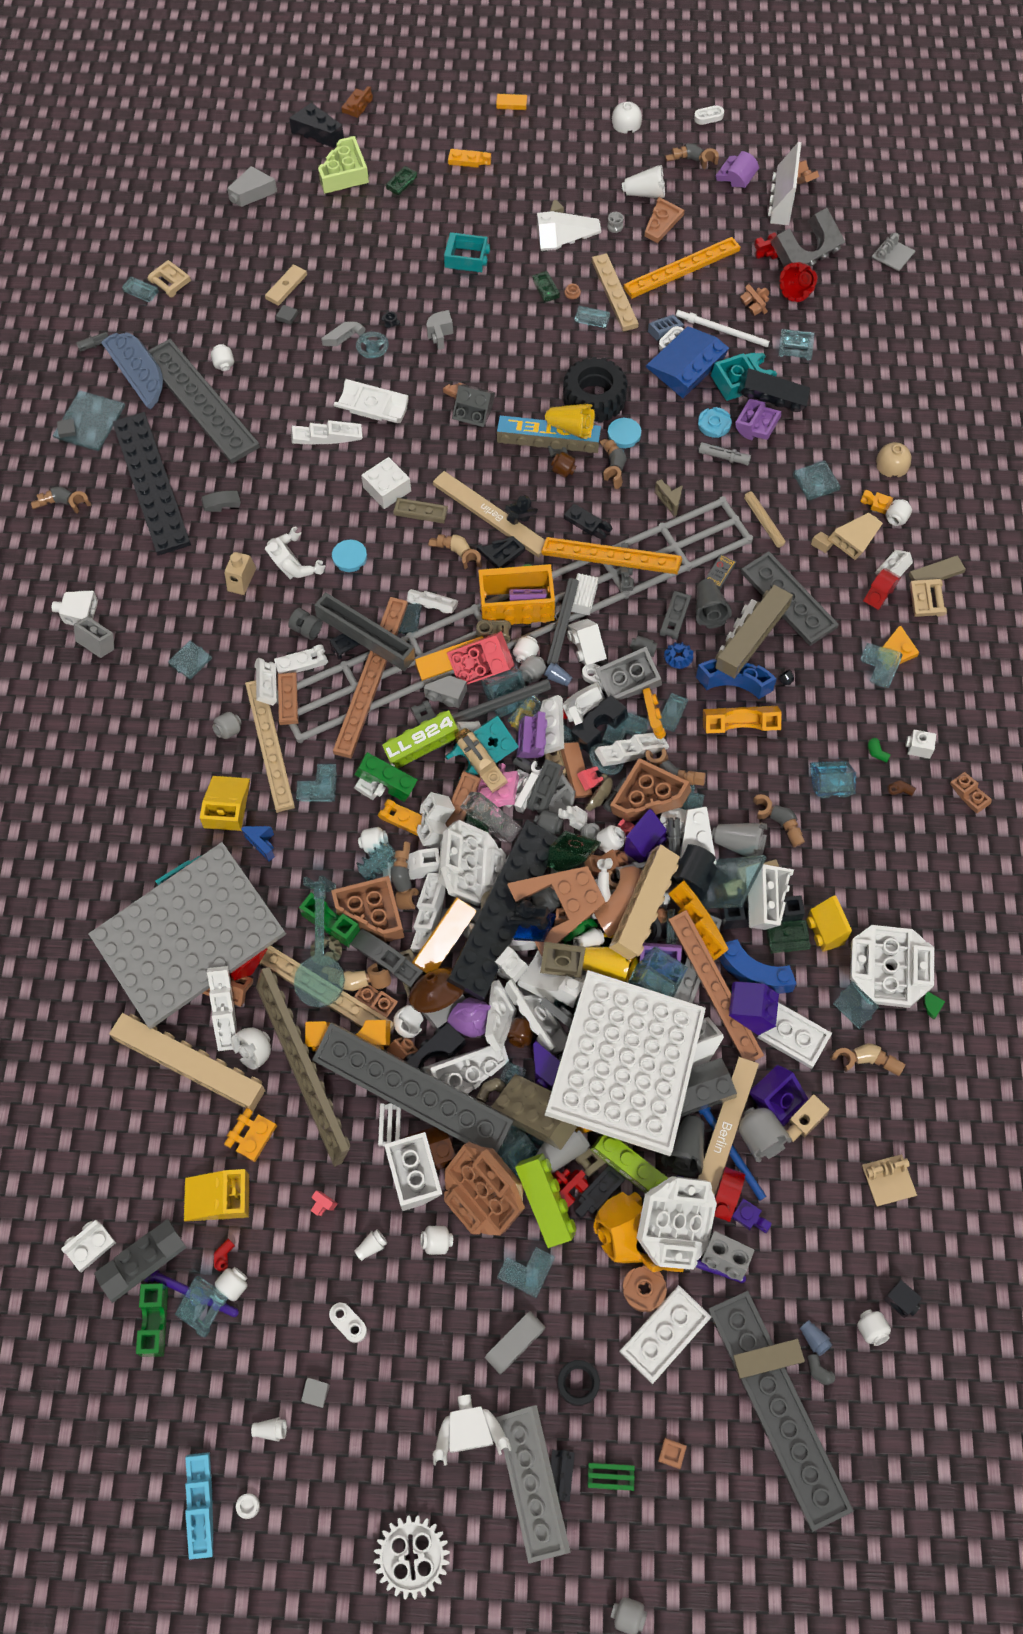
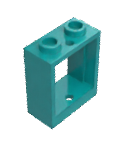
M450 232L444 254L445 268L483 272L484 266H487L488 257L486 255L490 253L488 237ZM456 248L481 251L480 258L455 256Z

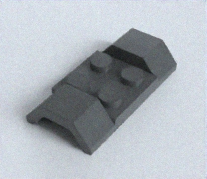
M167 1219L114 1257V1260H111L97 1270L94 1275L102 1290L113 1303L187 1247L174 1229L173 1223Z

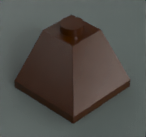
M435 1126L405 1136L407 1138L420 1133H426L436 1171L446 1168L455 1157L449 1135Z

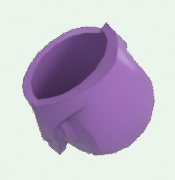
M472 997L466 998L462 1003H457L452 1009L447 1023L465 1036L471 1038L479 1037L486 1032L487 1016L491 1006L484 1001Z

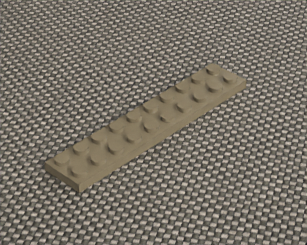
M270 967L261 970L256 985L257 991L335 1167L343 1163L349 1151L350 1142L341 1131L340 1119L335 1117L332 1101L326 1097L324 1083L322 1080H319L316 1074V1065L314 1062H311L308 1056V1047L306 1044H303L300 1038V1029L298 1026H295L293 1013L285 1004V995L278 988L277 977L275 973L271 972Z

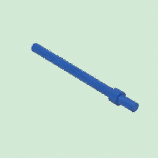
M711 1107L698 1111L700 1115L705 1117L714 1131L717 1120L710 1111ZM732 1145L729 1153L730 1157L739 1171L745 1174V1180L758 1200H763L767 1196Z

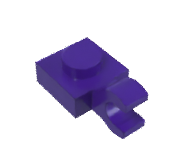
M744 1198L732 1216V1219L749 1230L754 1225L762 1232L767 1233L772 1225L768 1220L759 1217L762 1210Z

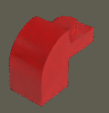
M887 568L883 569L871 584L872 587L863 601L880 610L888 595L894 591L901 576Z
M727 1167L724 1168L715 1196L717 1203L715 1217L728 1222L731 1221L745 1179L744 1173Z

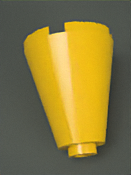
M592 404L551 407L546 411L545 420L550 426L581 439H587L590 436L588 434L589 429H593L595 412L594 409H591Z
M586 947L582 970L586 972L589 970L625 982L629 968L628 959L609 947Z

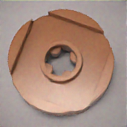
M646 1266L630 1270L623 1282L624 1297L627 1303L637 1311L653 1312L662 1305L666 1298L667 1288L663 1275L660 1272H652ZM646 1283L649 1284L650 1293L641 1294L639 1286H644Z

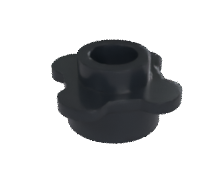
M387 312L382 316V321L385 323L386 328L400 324V320L397 319V314L394 312Z

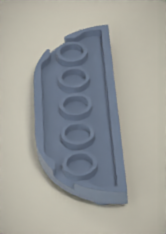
M125 332V334L114 333L108 336L101 343L145 406L151 410L159 400L163 385V377L159 365L144 344L134 335Z

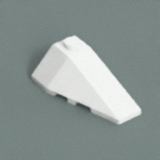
M553 211L537 213V231L541 251L559 249L563 244H572L579 238L586 239L601 233L600 222L596 218Z

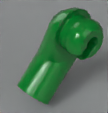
M872 738L869 740L868 749L870 755L887 763L891 754L882 751L879 739Z

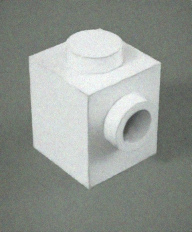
M913 730L911 736H907L905 747H908V755L930 759L935 749L936 734Z

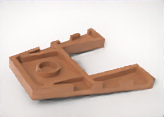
M588 866L507 884L516 903L553 886L565 910L568 921L533 937L541 956L543 954L544 941L560 943L563 938L570 932H573L583 921L587 920L606 903Z

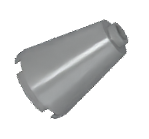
M718 824L717 828H713L712 839L720 846L754 861H760L758 856H762L767 835H763V830H767V824Z
M578 1130L573 1132L561 1150L543 1142L536 1155L544 1153L545 1158H548L551 1163V1173L585 1153L589 1149L590 1144Z

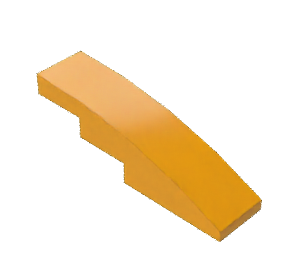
M682 881L668 894L681 908L678 911L679 914L687 910L712 959L715 961L728 950V947L708 911L687 883Z

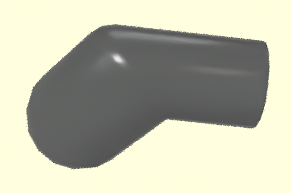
M818 1354L807 1356L813 1379L823 1385L834 1383L835 1374L821 1367Z

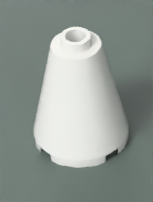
M662 165L626 178L625 182L622 183L623 193L626 192L628 196L664 198L665 184L663 181Z

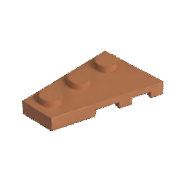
M658 197L652 217L645 230V237L658 243L683 217L684 210Z

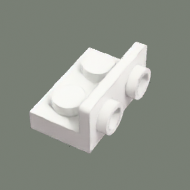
M95 1220L94 1222H88L77 1236L70 1237L64 1243L65 1246L61 1250L69 1257L75 1267L80 1272H83L115 1245L116 1242L104 1226Z

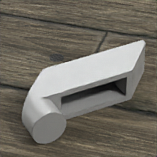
M343 322L321 338L322 345L338 346L355 333L359 336L363 335L366 329L358 322Z

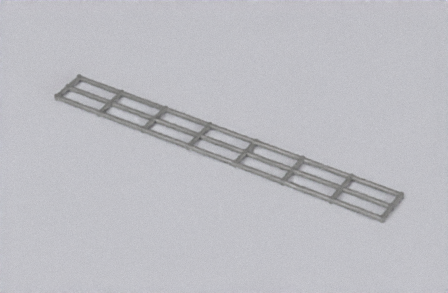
M722 496L716 501L612 546L621 547L622 543H628L630 546L661 532L669 546L656 552L665 554L675 552L676 555L682 556L681 563L683 565L680 566L678 574L663 573L634 586L633 591H622V580L619 577L621 575V567L614 569L612 565L603 564L608 573L598 577V584L613 579L620 593L593 604L590 614L624 598L628 599L633 594L685 571H690L694 567L719 557L720 554L724 555L746 544H751L753 536L749 534L740 521L739 516L735 514L728 504L726 497ZM719 506L723 507L730 518L679 542H676L668 531L673 526ZM732 525H735L743 536V539L689 562L680 549ZM575 561L552 571V578L559 577L591 562ZM565 591L555 595V607L557 602L563 600ZM509 594L497 595L486 600L485 603L501 602L508 599ZM473 604L470 608L412 633L409 632L400 638L415 647V659L475 639L476 630L425 653L422 652L416 641V638L471 614H474L478 622L481 621V604ZM573 613L570 615L568 623L586 615ZM557 621L521 637H539L556 629ZM521 637L507 643L508 649L514 648ZM370 651L348 661H342L341 664L297 682V689L299 690L343 671L350 683L348 687L298 708V716L355 692L358 682L350 667L366 661ZM415 660L410 664L409 667L415 665ZM396 666L386 669L382 674L381 680L402 670ZM454 670L423 681L421 680L372 702L368 713L371 710L417 691L426 684L455 674ZM276 690L277 703H278V690ZM346 714L303 733L300 732L297 724L288 725L296 741L302 743L310 737L342 724Z

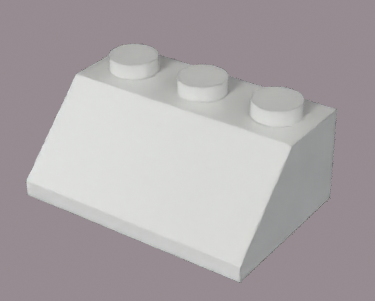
M425 1132L384 1144L402 1211L424 1205L442 1195Z

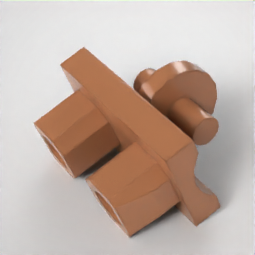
M748 284L745 287L746 292L740 296L742 303L746 306L753 301V304L749 306L753 316L760 312L765 315L768 312L765 308V302L769 300V290L767 288H757L755 291Z

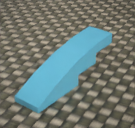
M210 1452L190 1454L185 1457L187 1482L185 1484L187 1509L185 1512L189 1560L213 1557V1502Z

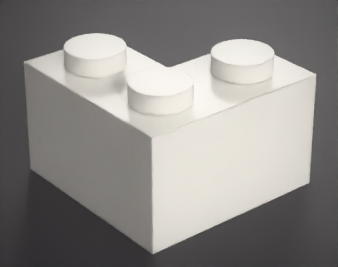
M584 619L567 626L569 630L566 632L569 641L577 645L578 651H576L579 662L581 661L583 664L589 665L607 659L597 623Z

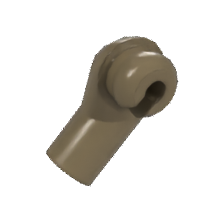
M494 1078L483 1083L476 1099L485 1103L490 1092L494 1090L497 1092L503 1091L505 1087L504 1082L499 1078Z

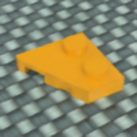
M899 626L880 649L877 657L887 670L917 657L919 651L902 626Z

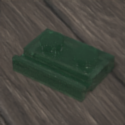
M806 920L781 922L780 926L766 929L770 953L808 950L811 948Z

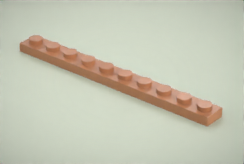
M390 597L380 626L397 636L408 601ZM371 650L333 749V754L352 759L387 664V660Z

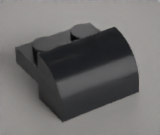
M688 844L673 877L678 884L685 881L698 899L703 900L718 869L714 864L716 857L703 847Z

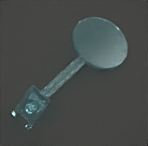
M319 876V881L316 882L308 877H303V885L314 891L315 956L308 958L299 966L295 974L294 986L295 992L302 1002L311 1007L321 1008L332 1004L339 998L345 983L344 972L339 963L329 956H324V899L326 898V892L336 889V884L324 876Z

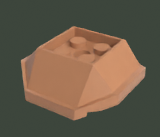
M468 1142L462 1146L445 1169L446 1191L444 1192V1201L471 1234L501 1235L507 1231L525 1209L523 1204L524 1188L521 1181L493 1148L481 1147Z

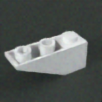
M438 848L418 850L409 854V860L406 863H408L410 880L426 878L428 872H439L440 855ZM396 859L382 865L383 877L389 876L390 882H392L390 876L391 867H393Z

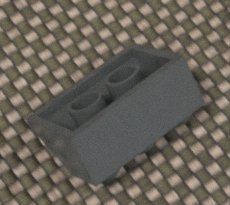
M722 1058L691 1069L681 1117L737 1097L735 1086Z

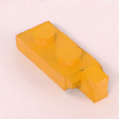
M450 149L448 164L467 167L491 165V153Z

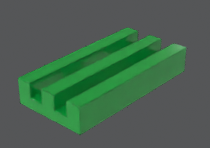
M589 1463L588 1488L634 1491L635 1466ZM593 1469L629 1471V1475L593 1473ZM593 1478L628 1480L629 1485L593 1483Z

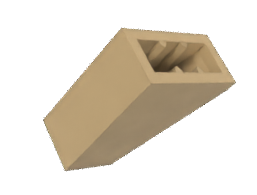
M867 513L835 529L828 537V540L856 560L864 552L883 523L877 517Z

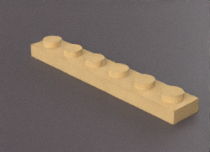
M607 253L592 257V264L622 331L638 328V321Z

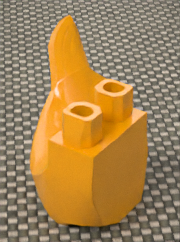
M621 1192L604 1203L596 1214L593 1229L594 1233L598 1235L603 1243L601 1245L602 1249L612 1261L617 1263L643 1262L652 1272L662 1270L683 1272L684 1269L659 1267L653 1263L648 1254L637 1250V1233L643 1208L642 1198L638 1193L634 1192L628 1196Z

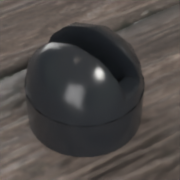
M789 669L783 672L778 679L782 684L790 685L794 681V674Z

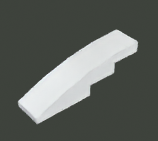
M328 420L327 425L310 423L309 427L292 426L291 440L295 444H335L362 440L361 424L330 420Z
M654 733L636 734L631 739L618 740L610 746H600L595 750V753L602 766H610L646 757V750L651 751L652 754L661 752L663 748L665 750L668 749L669 745L665 738L657 739Z
M428 872L417 903L419 912L414 924L416 933L410 948L416 953L420 952L440 922L445 887L438 882V873Z
M228 966L207 968L212 1021L218 1051L233 1050L231 1037L237 1033V1024Z

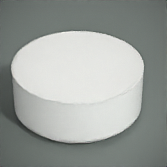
M244 1494L239 1497L236 1503V1512L240 1517L251 1519L258 1514L260 1502L255 1495Z

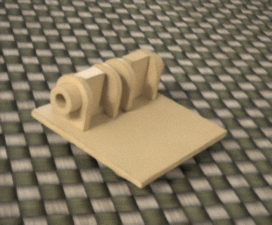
M902 1154L862 1165L876 1207L917 1196L907 1169L909 1161L907 1158L904 1159Z

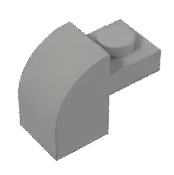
M449 310L437 312L431 315L427 321L428 339L432 338L433 344L436 343L438 350L445 349L444 336L453 334V322Z

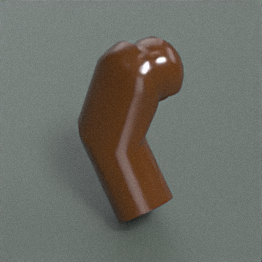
M901 780L893 782L887 787V791L891 795L904 792L912 796L916 790V787Z

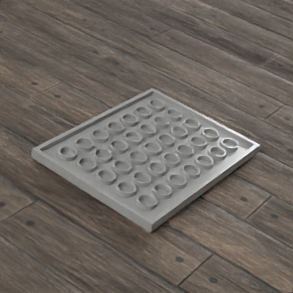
M221 842L88 934L148 1028L152 1029L210 988L207 968L228 966L230 974L285 936L286 932L226 846Z

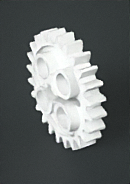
M407 1516L406 1523H403L402 1519L398 1518L397 1527L392 1523L389 1524L390 1533L385 1530L382 1531L386 1537L385 1540H377L382 1547L381 1549L374 1550L375 1553L380 1555V1558L374 1560V1563L381 1565L376 1574L383 1573L384 1575L380 1583L389 1582L387 1591L393 1587L396 1588L395 1596H398L403 1591L404 1599H407L409 1592H412L413 1598L417 1599L418 1591H420L423 1597H425L427 1587L432 1592L435 1591L434 1581L438 1584L442 1583L438 1577L439 1574H447L442 1567L443 1565L450 1564L449 1561L444 1559V1556L450 1554V1551L443 1550V1546L448 1541H440L443 1531L436 1534L437 1524L428 1527L429 1519H426L421 1524L420 1516L416 1517L415 1522H412L411 1517ZM409 1534L413 1536V1552L418 1554V1559L414 1560L415 1580L411 1578V1562L406 1560V1555L410 1554ZM421 1535H425L429 1540V1545L425 1550H420L416 1545V1541ZM398 1538L403 1539L406 1544L405 1550L402 1553L395 1552L393 1548V1543ZM422 1561H427L431 1565V1572L427 1576L419 1573L418 1567ZM399 1564H404L407 1567L408 1573L404 1579H399L395 1574V1569Z

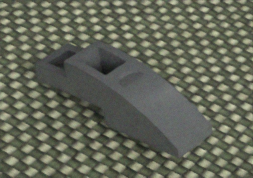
M361 929L350 943L352 947L374 963H377L378 966L389 970V973L410 988L413 987L415 982L424 973L407 960L405 956L364 929Z

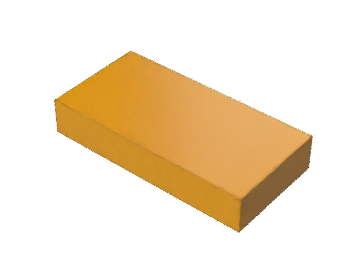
M497 94L496 109L526 110L527 95Z

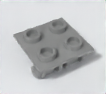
M892 233L872 255V258L900 271L915 253V250L899 243V234Z

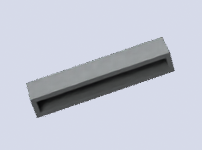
M325 592L315 603L316 617L404 672L415 660L414 646Z

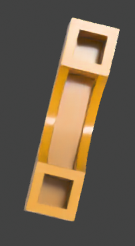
M778 706L703 709V728L706 733H725L729 729L740 727L756 728L762 731L781 730V710Z
M365 1020L363 1027L355 1035L384 1050V1046H390V1021ZM330 1022L305 1023V1044L307 1047L312 1048V1051L317 1052Z

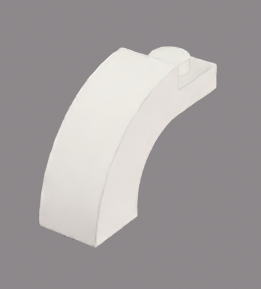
M599 682L591 684L570 696L562 705L569 722L574 721L575 725L582 723L584 715L597 707L605 699Z
M509 946L495 961L499 967L496 974L506 981L511 979L515 984L528 969V965Z

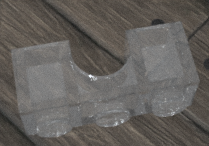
M470 792L460 806L472 818L478 819L489 826L488 831L501 842L512 843L522 828L480 792Z

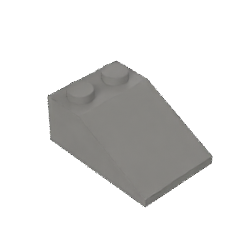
M647 647L595 669L607 696L611 695L617 700L642 694L643 689L650 688L652 690L662 685L661 677Z

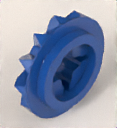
M674 642L673 645H668L664 658L671 667L682 669L692 663L693 651L689 645L686 646L683 642L680 644ZM676 652H677V653L683 652L682 657H681V656L675 657V656H676Z

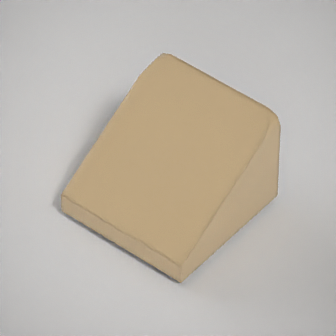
M820 532L813 537L811 545L827 553L833 543L828 540V535Z

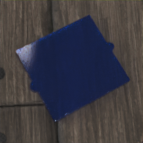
M548 913L549 924L545 930H539L533 925L529 928H522L519 925L513 939L518 941L544 942L549 931L552 930L551 926L556 915Z

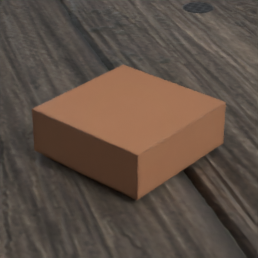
M664 1438L658 1462L681 1469L687 1446Z

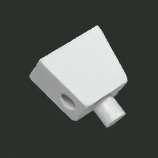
M94 591L66 592L62 602L53 601L52 611L58 612L65 624L74 626L75 623L87 616L91 619L94 618L98 599Z

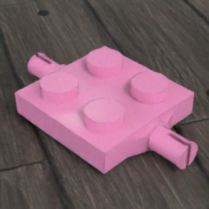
M499 763L498 768L507 779V784L494 793L490 791L483 780H481L478 787L477 807H491L489 814L492 817L498 815L499 807L515 804L519 774L517 771L505 772L506 765L504 763Z

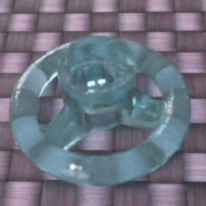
M374 331L362 334L356 342L358 353L366 358L380 357L386 353L389 347L386 336ZM368 337H378V338H380V339L374 341V340H369V339H367V338H368ZM362 342H363L364 344H366V347H367V348H366V351H367V352H365V351L362 350V348H361V343H362Z
M598 743L591 747L589 758L592 765L598 767V771L607 775H615L621 772L624 763L618 764L615 769H610V766H602L598 757L597 760L595 758V750L600 746H610L609 744Z

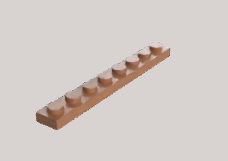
M687 910L668 919L740 1057L750 1061L763 1057L764 1054L751 1030L729 1016L731 992Z

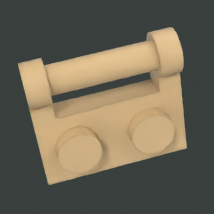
M169 260L148 276V281L153 284L155 283L163 289L169 297H174L179 289L191 281L188 274ZM162 276L172 285L168 286L159 277Z
M941 579L910 582L914 617L947 615V609L944 607L941 588L943 582ZM931 587L935 591L937 608H933Z

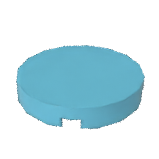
M718 407L705 409L698 418V428L700 431L712 438L726 435L732 425L730 414Z
M619 418L609 425L608 439L614 440L619 448H630L640 441L642 430L636 421L630 418Z
M344 540L333 548V563L341 571H357L362 565L366 564V548L356 540Z

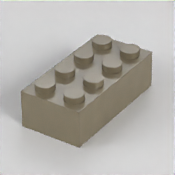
M517 1074L512 1077L491 1106L514 1119V1127L559 1150L564 1147L578 1127L545 1116L552 1091Z

